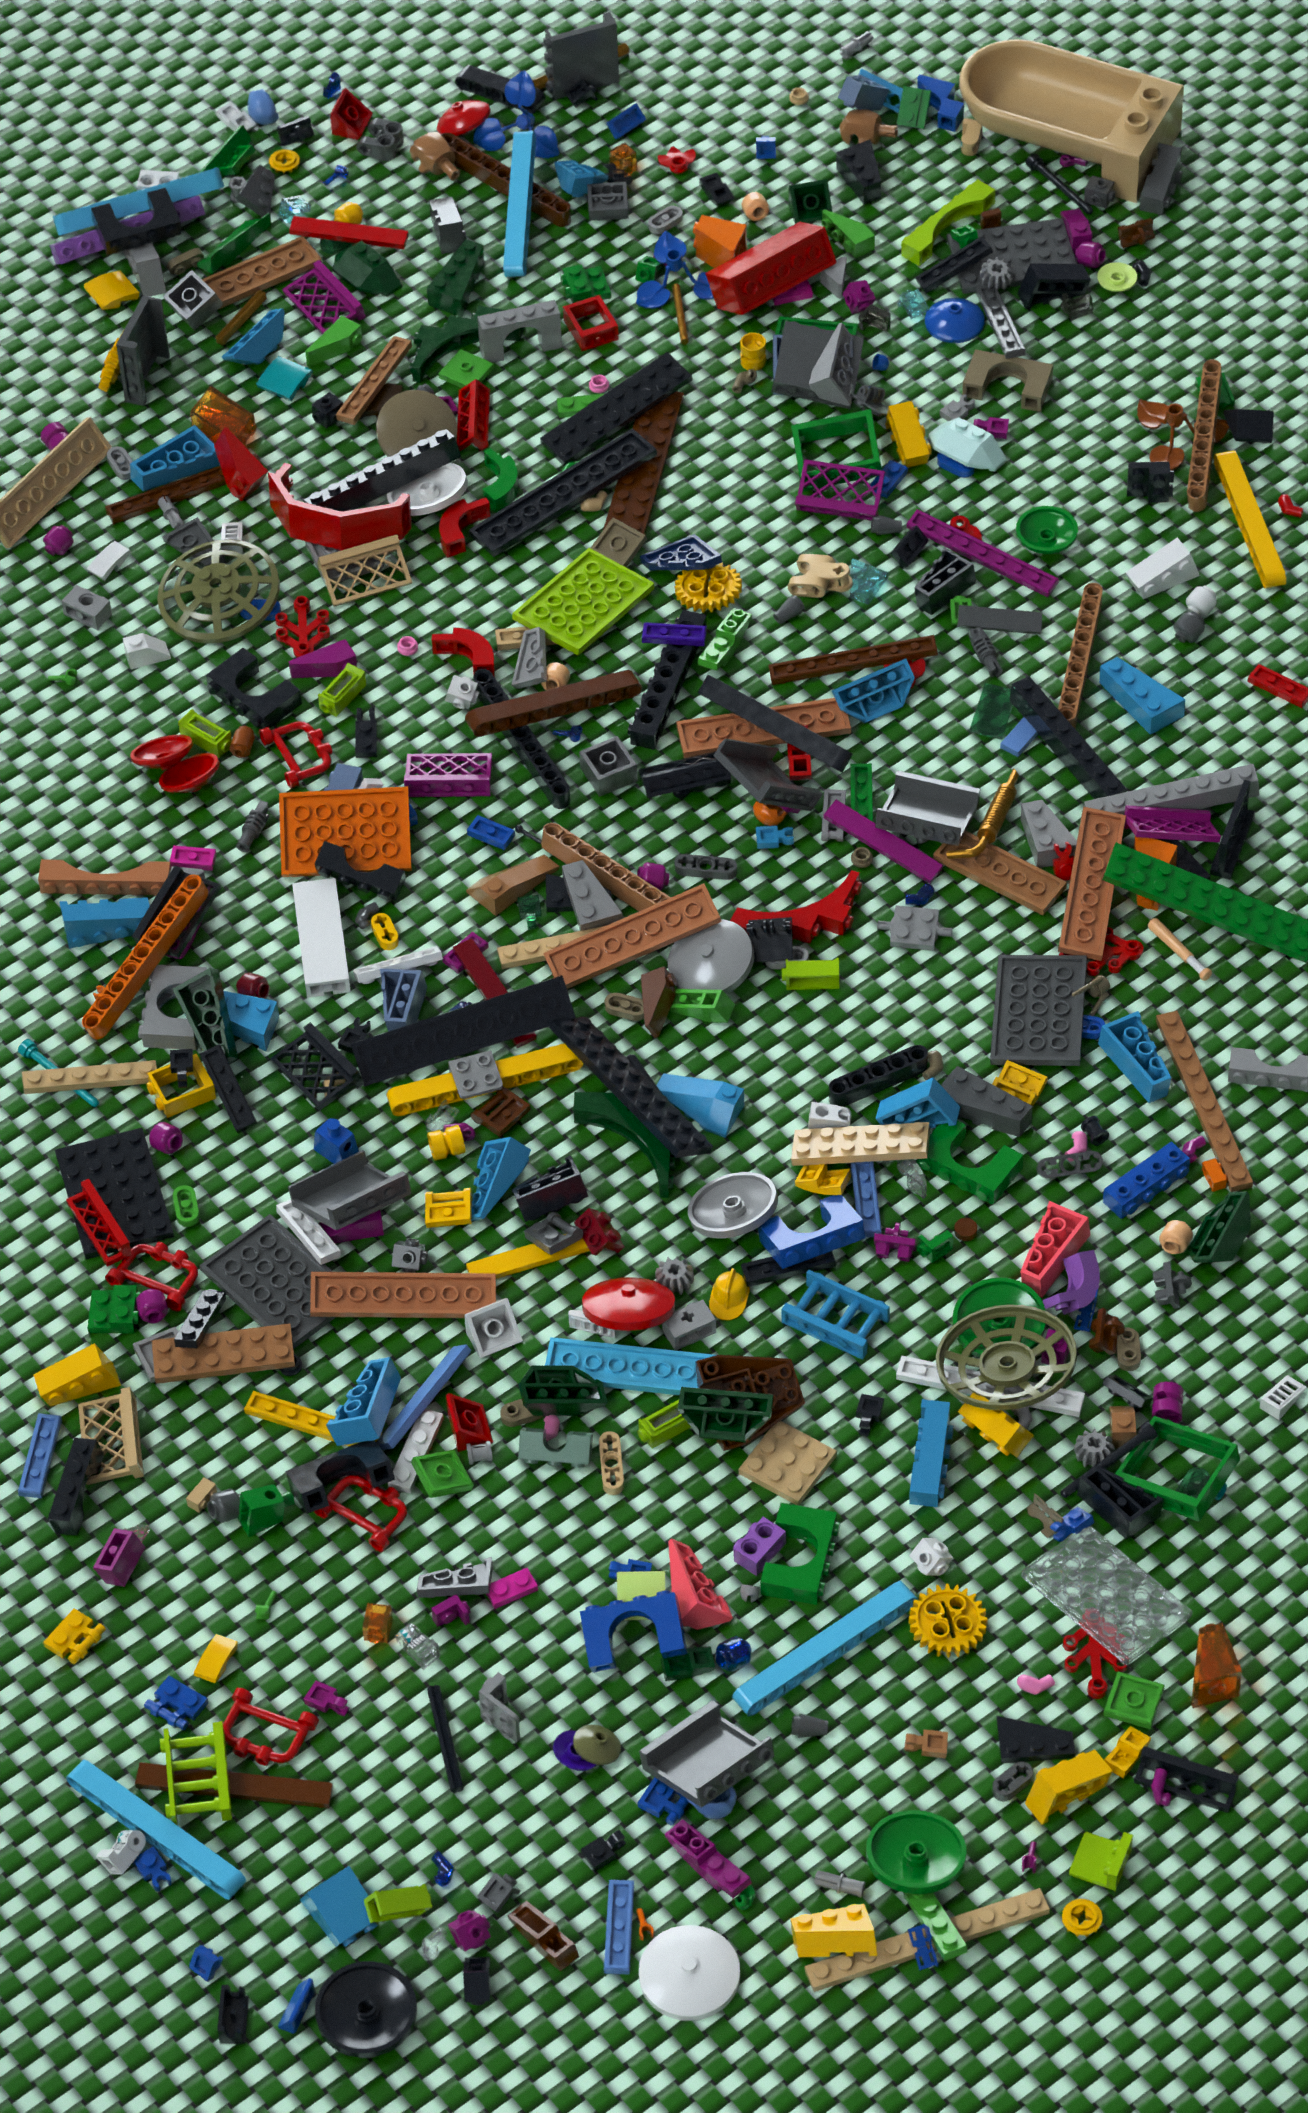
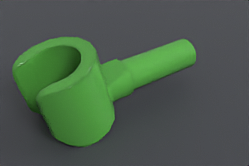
M68 669L66 675H48V681H65L66 684L72 686L76 683L77 670Z
M276 1591L271 1592L265 1605H256V1619L267 1620L270 1618V1607L277 1595Z

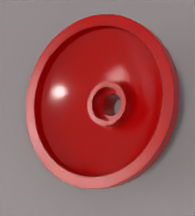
M481 100L455 102L439 119L436 127L437 132L440 135L443 133H451L455 136L464 134L483 123L489 116L491 109L488 103Z
M187 735L159 737L136 747L131 752L130 758L138 766L166 770L173 764L178 763L190 752L193 742L191 737Z
M202 753L185 758L172 765L161 775L159 785L162 790L170 793L196 792L215 775L220 764L219 759L212 753Z

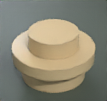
M794 88L790 93V101L793 104L802 105L809 100V95L804 88Z

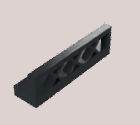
M1143 1747L1140 1765L1134 1778L1135 1784L1151 1788L1153 1779L1149 1780L1141 1777L1144 1768L1155 1771L1157 1768L1164 1769L1168 1772L1166 1779L1174 1777L1181 1783L1179 1786L1171 1787L1165 1781L1164 1793H1170L1173 1796L1229 1813L1238 1788L1239 1776L1155 1749ZM1199 1785L1202 1786L1205 1792L1196 1795L1191 1793L1189 1787ZM1221 1792L1229 1796L1226 1804L1215 1801L1213 1795Z

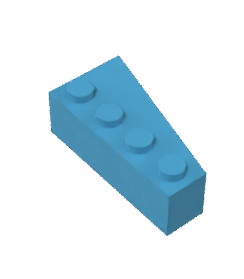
M148 897L119 899L118 902L103 899L99 900V903L88 904L87 900L78 901L77 904L59 901L69 949L132 936L150 907Z
M223 991L233 1035L242 1038V1041L247 1044H256L259 1046V1049L266 1051L279 1020L277 1001Z

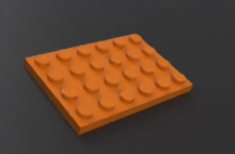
M408 786L279 793L282 877L320 876L318 871H316L314 863L324 841L345 848L346 861L356 871L372 872L379 869L384 863L403 871H412Z

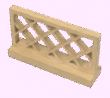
M398 535L318 558L317 564L322 572L333 607L412 584L399 545ZM397 552L399 559L396 564L385 559L388 553ZM375 558L380 561L376 570L365 565L368 559ZM354 563L361 567L357 576L346 571L348 565ZM382 563L393 568L389 577L378 572ZM363 568L374 574L370 582L359 578ZM335 569L341 572L337 582L328 577L327 571ZM395 570L404 573L406 580L398 582L392 579ZM343 574L354 579L350 588L339 583ZM376 575L387 580L383 587L379 588L372 584ZM356 581L367 586L365 592L358 593L352 590ZM337 587L348 592L345 598L336 600L334 592Z
M122 1388L121 1394L78 1404L81 1438L95 1439L98 1442L105 1433L112 1436L106 1445L100 1442L98 1444L104 1455L108 1452L114 1457L107 1465L102 1462L101 1467L104 1469L100 1474L90 1476L86 1484L90 1485L132 1474L134 1478L144 1477L137 1401L131 1388ZM119 1402L120 1407L114 1414L107 1410L111 1404ZM97 1409V1413L91 1419L85 1415V1410ZM103 1414H106L110 1419L104 1426L97 1423L98 1419ZM118 1421L122 1426L117 1432L109 1430L111 1425ZM93 1426L100 1429L94 1438L87 1435ZM117 1440L123 1442V1446L118 1452L110 1449ZM119 1459L125 1462L126 1468L119 1470L112 1468Z

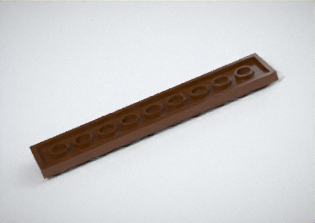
M676 391L635 419L633 429L657 449V456L617 480L603 530L610 520L615 518L644 535L646 534L683 404L684 392Z

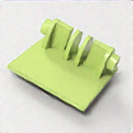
M665 1571L617 1572V1600L628 1602L633 1601V1598L636 1596L646 1595L648 1598L657 1596L656 1593L660 1591H665ZM633 1616V1617H629V1618H627V1619H625V1620H649V1619H647V1618H645V1617H641V1616Z

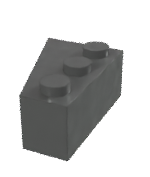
M1159 143L1157 159L1152 161L1154 168L1151 175L1147 176L1141 193L1140 210L1163 215L1165 208L1170 206L1171 195H1175L1177 182H1181L1183 171H1180L1181 148Z

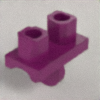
M896 1222L894 1229L886 1228L885 1234L875 1233L876 1256L878 1258H889L890 1248L898 1249V1260L909 1262L913 1251L916 1252V1239L908 1238L909 1231L900 1230L901 1223Z

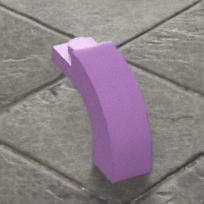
M1094 1250L1079 1252L1063 1259L1068 1275V1288L1064 1293H1058L1044 1299L1045 1309L1055 1307L1056 1311L1062 1310L1063 1315H1066L1092 1302L1096 1296L1100 1281L1099 1266Z

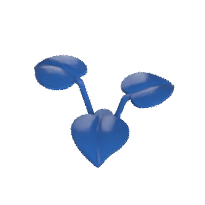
M525 70L510 79L505 87L507 100L511 104H518V108L523 114L517 117L516 123L501 128L498 119H485L483 123L477 126L474 132L473 141L476 145L488 151H496L503 147L506 137L503 131L516 126L523 130L529 129V131H532L534 129L535 117L522 107V105L531 106L536 98L534 83ZM548 126L536 127L534 129L536 136L535 156L551 158L559 155L560 151L554 131Z
M666 230L658 239L654 249L655 259L659 263H667L663 284L661 285L657 281L643 283L637 291L636 304L648 309L659 308L665 305L670 299V291L665 289L669 271L677 272L682 267L691 281L696 284L693 288L695 295L704 300L713 299L706 272L700 273L697 280L694 279L686 266V262L682 261L687 252L685 243Z

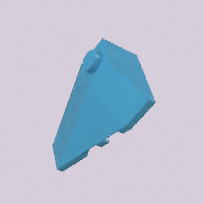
M663 1073L656 1085L661 1093L667 1097V1100L674 1107L682 1110L686 1117L694 1119L705 1131L724 1138L728 1135L744 1107V1089L723 1081Z
M512 1137L485 1142L477 1162V1168L480 1169L479 1177L474 1179V1185L477 1189L472 1195V1221L484 1219L529 1162L530 1148Z

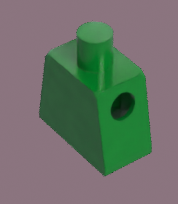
M273 1484L241 1492L238 1521L247 1536H253L280 1523L283 1520L284 1508L295 1504L294 1497L290 1491L280 1494L276 1485Z

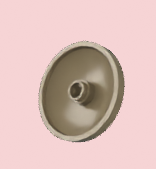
M409 390L396 394L384 404L377 418L376 436L384 454L387 457H391L399 453L400 450L409 448L417 444L418 441L427 439L441 430L447 429L456 439L457 423L452 410L441 398L430 392Z

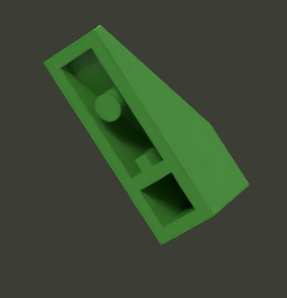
M341 316L305 351L307 365L313 366L351 351L362 340L361 325Z
M675 989L676 996L669 1011L707 1022L728 1023L735 1003L723 990Z

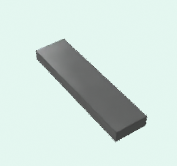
M959 605L957 627L972 629L981 627L983 630L1040 635L1043 612Z

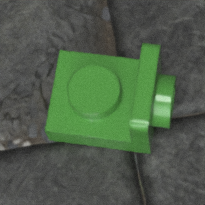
M955 596L954 599H950L951 625H957L959 605L972 606L971 598Z

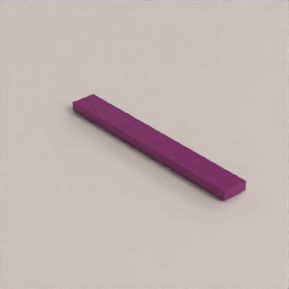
M918 509L906 523L908 529L917 525L928 539L1046 597L1050 596L1059 583V578Z

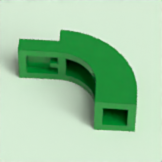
M489 448L484 451L485 466L498 479L483 489V498L486 497L488 499L490 509L497 513L515 500L519 488L517 466L510 455L503 458L499 453Z

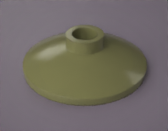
M599 1725L583 1726L576 1731L573 1738V1745L579 1756L593 1764L607 1765L613 1763L621 1752V1744L617 1736L609 1729Z

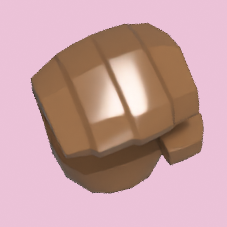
M866 109L849 111L839 126L841 137L847 144H850L853 134L858 136V144L870 139L872 144H878L880 136L896 138L898 134L897 125L882 124L879 114Z
M438 132L427 133L414 141L410 148V154L414 162L420 160L421 164L418 170L422 174L430 171L435 175L446 173L451 180L459 177L460 171L453 165L455 154Z

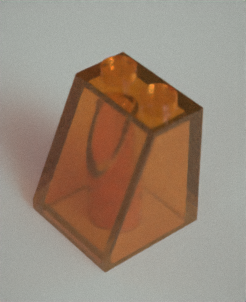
M212 386L207 389L190 411L192 426L196 425L214 445L225 427L244 446L250 436H253L256 432L257 426L254 415Z
M1223 1622L1207 1624L1203 1628H1199L1191 1701L1192 1708L1239 1697L1242 1670Z

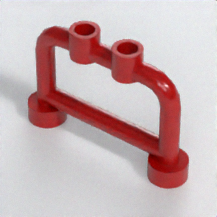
M297 721L270 730L269 727L259 730L262 743L268 745L274 741L291 769L284 773L289 788L299 786L300 780L323 773L331 766L330 755L333 754L329 742L324 744L321 742L324 740V736L320 728L314 730L309 723ZM295 730H304L307 733L309 742L314 745L319 758H322L323 763L301 771L281 735Z
M157 1242L155 1247L148 1244H138L131 1248V1256L123 1259L116 1269L111 1268L105 1279L112 1286L122 1285L125 1279H128L148 1288L160 1290L163 1294L168 1295L166 1298L167 1306L171 1310L179 1312L186 1303L185 1295L198 1277V1268L188 1260V1254L182 1250H177L175 1254H171L168 1252V1246L162 1242ZM147 1253L156 1261L164 1260L176 1269H187L189 1275L180 1288L175 1289L130 1271L128 1267L138 1254Z
M347 1476L339 1481L327 1495L329 1506L316 1510L314 1513L321 1518H326L332 1510L372 1533L373 1535L368 1540L370 1545L375 1550L383 1552L389 1545L388 1538L405 1520L407 1508L405 1503L398 1499L400 1494L395 1488L388 1487L384 1491L379 1488L380 1486L373 1488L368 1480L362 1477ZM349 1485H357L365 1494L378 1497L388 1507H395L398 1513L383 1529L335 1500Z
M236 1688L232 1695L234 1704L223 1723L226 1744L234 1747L233 1753L238 1757L245 1758L248 1753L256 1755L255 1761L263 1766H268L270 1761L286 1763L292 1760L297 1755L309 1730L314 1731L319 1723L318 1717L304 1711L301 1713L298 1721L251 1705L252 1693L243 1688ZM244 1712L296 1731L297 1734L287 1752L277 1753L268 1746L262 1745L260 1747L252 1744L246 1738L240 1737L238 1739L233 1737L230 1731L239 1713Z

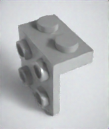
M491 1050L448 1061L449 1073H452L461 1099L497 1091L503 1087Z
M498 1672L493 1678H488L479 1691L481 1718L486 1724L493 1725L499 1729L503 1737L506 1739L511 1738L517 1742L520 1739L519 1717L505 1706L508 1702L506 1677Z

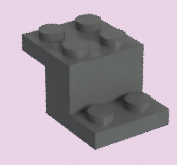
M626 182L587 185L589 221L628 219Z

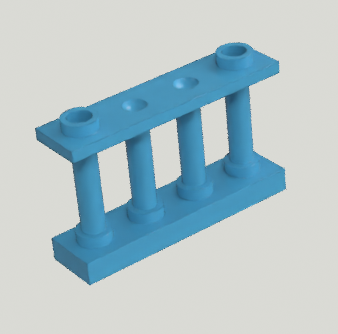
M808 1270L806 1273V1285L809 1288L796 1306L785 1303L781 1309L782 1323L863 1360L867 1354V1340L865 1338L878 1319L888 1323L890 1320V1306L886 1305L883 1301L872 1299L828 1279L821 1273ZM817 1291L829 1296L817 1315L804 1311ZM837 1300L849 1305L837 1324H831L824 1320ZM857 1310L869 1314L857 1334L844 1330Z

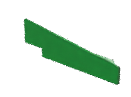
M270 213L260 219L244 221L212 253L200 260L197 266L212 274L220 266L226 268L271 225Z

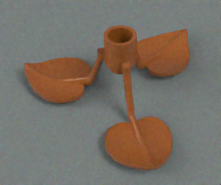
M1140 399L1137 414L1140 423L1144 427L1156 429L1162 423H1168L1171 426L1169 447L1161 445L1152 449L1150 452V462H1170V470L1178 468L1184 461V452L1181 448H1173L1174 430L1185 421L1194 434L1196 422L1193 428L1187 418V414H1183V407L1180 404L1173 403L1168 406L1164 403ZM1217 419L1214 443L1223 439L1227 433L1229 426L1226 420Z

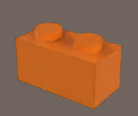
M1216 1158L1202 1162V1172L1212 1191L1226 1188L1228 1178L1223 1173L1222 1166L1217 1162Z

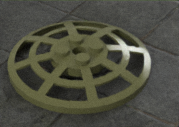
M233 539L206 542L182 554L167 569L158 588V607L167 626L177 635L187 640L207 644L230 641L255 629L271 613L279 595V574L270 556L261 548L251 543ZM221 546H241L251 550L242 555L234 551L221 550ZM212 548V552L200 555L191 562L185 561L198 552ZM260 554L268 563L271 576H259L256 566L250 559ZM222 555L237 558L230 565L220 563V556ZM211 557L210 565L202 569L195 566L198 562ZM245 563L249 567L252 576H239L236 569ZM177 567L182 568L176 579L174 589L163 592L166 582ZM187 572L195 575L191 584L181 586ZM221 583L219 587L212 588L214 584ZM252 583L246 598L239 595L242 584ZM259 583L271 584L269 596L263 607L258 610L251 602L257 593ZM192 591L195 599L187 607L182 601L180 594ZM171 597H175L178 607L183 612L177 623L169 616L163 602ZM233 601L238 604L233 609L221 613V607ZM202 605L212 608V615L201 614L195 611ZM244 609L253 616L240 626L222 632L221 620L233 617ZM191 617L199 621L213 622L214 633H199L183 627Z
M1025 1305L993 1306L969 1314L955 1323L946 1332L937 1348V1373L946 1390L964 1403L989 1410L1019 1409L1047 1399L1066 1384L1076 1366V1342L1067 1325L1047 1311ZM1016 1317L1014 1328L998 1329L985 1333L979 1324L994 1318ZM1026 1318L1043 1322L1054 1328L1056 1332L1048 1339H1045L1035 1332L1025 1330ZM971 1328L977 1338L970 1342L961 1354L949 1351L948 1349L953 1341L965 1330ZM1012 1336L1011 1341L995 1344L991 1341V1339ZM1021 1338H1028L1039 1345L1031 1350L1025 1344L1020 1343ZM1064 1338L1070 1351V1363L1056 1365V1354L1052 1346ZM982 1344L985 1347L979 1359L969 1357L979 1345ZM1046 1351L1049 1357V1365L1036 1366L1035 1357ZM945 1358L958 1362L961 1382L949 1384L944 1373ZM1006 1363H1012L1010 1366H1003ZM966 1365L978 1367L981 1375L969 1379L966 1374ZM1066 1372L1051 1388L1042 1393L1038 1391L1049 1382L1054 1373ZM1033 1374H1046L1035 1386L1028 1382ZM987 1382L995 1386V1390L992 1394L976 1386ZM1019 1386L1023 1390V1392L1003 1395L1005 1388ZM968 1388L975 1394L990 1400L989 1402L977 1400L962 1394L958 1390ZM1028 1395L1031 1396V1398L1020 1401L999 1403L1000 1400H1013Z

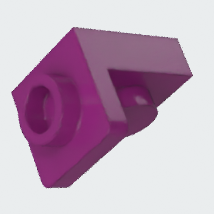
M457 1595L431 1608L432 1619L437 1627L452 1622L457 1616L465 1625L470 1623L469 1614L471 1610L465 1601L461 1602Z

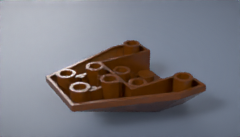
M716 1355L695 1362L698 1388L774 1395L771 1419L746 1442L717 1440L723 1451L748 1444L805 1404L791 1359Z

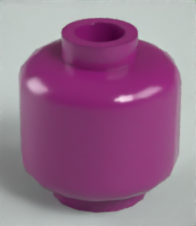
M1085 241L1076 249L1075 257L1078 263L1083 264L1084 267L1098 268L1106 259V251L1100 243Z
M63 525L60 527L53 526L43 538V542L46 545L44 549L52 556L55 554L63 556L74 543L73 533Z
M646 862L642 867L638 868L637 876L660 891L664 886L668 885L669 873H666L664 865Z
M159 1122L151 1129L149 1141L154 1149L165 1154H172L181 1147L183 1136L178 1127L167 1122Z
M147 1289L138 1295L136 1306L138 1314L143 1321L154 1324L165 1318L168 1313V1306L163 1292L156 1289Z

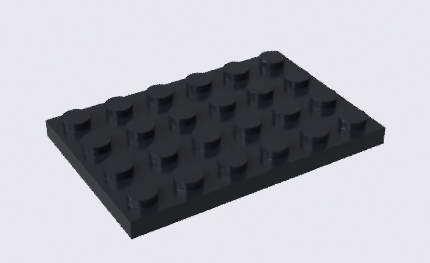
M143 1128L55 1149L68 1198L81 1193V1182L89 1178L129 1240L130 1248L138 1244H149L174 1237ZM84 1199L75 1203V1206L86 1209L88 1202ZM73 1214L85 1260L100 1256ZM87 1216L85 1222L96 1225L98 1218ZM98 1231L96 1239L106 1241L108 1234ZM108 1247L106 1254L118 1252V1249Z

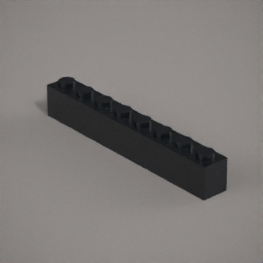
M447 429L438 431L435 435L422 439L417 444L404 448L391 457H385L380 462L367 466L364 470L349 475L346 479L333 483L320 492L312 493L310 497L304 499V502L336 511L355 510L460 458L461 454L455 436Z
M1030 676L1011 684L1009 701L1033 726L1039 736L1094 799L1126 792L1127 788Z

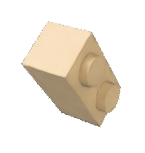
M203 1478L187 1496V1506L200 1513L202 1509L207 1507L211 1495L217 1493L216 1484Z

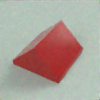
M347 88L342 90L330 113L332 135L358 140L373 113Z
M448 1393L446 1395L447 1412L457 1451L467 1450L466 1444L468 1443L478 1445L490 1441V1444H492L493 1439L483 1404Z

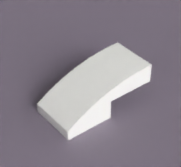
M231 101L216 110L215 115L233 131L240 125H243L247 131L256 126L251 117L245 111L240 112Z
M114 541L97 555L87 570L105 581L115 566L119 568L122 566L131 550Z

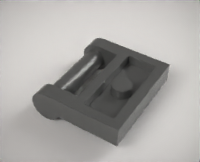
M551 1212L548 1214L547 1219L535 1223L524 1230V1234L527 1240L552 1255L579 1241L583 1236V1230L561 1219L558 1213ZM557 1226L558 1228H560L561 1230H563V1231L566 1232L567 1234H566V1235L561 1234L560 1232H558L557 1230H555L554 1227Z

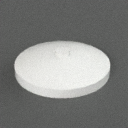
M448 463L387 493V499L389 504H391L402 493L409 494L411 516L430 514L444 509L457 501L466 491L468 481L464 470L460 466Z
M696 1925L674 1927L656 1936L645 1948L639 1963L640 1987L649 2004L663 2015L682 2021L702 2020L720 2012L735 1996L740 1982L738 1956L727 1939L716 1931Z

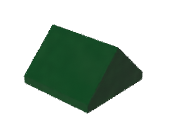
M827 179L788 186L789 208L795 224L798 222L808 223L822 220V210L833 212Z

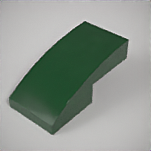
M711 1646L687 1648L688 1654L663 1658L662 1656L661 1665L665 1681L690 1678L715 1670Z

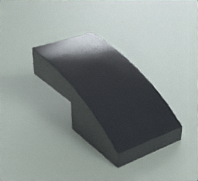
M717 172L699 178L701 188L714 205L719 206L734 200L726 183L723 184Z

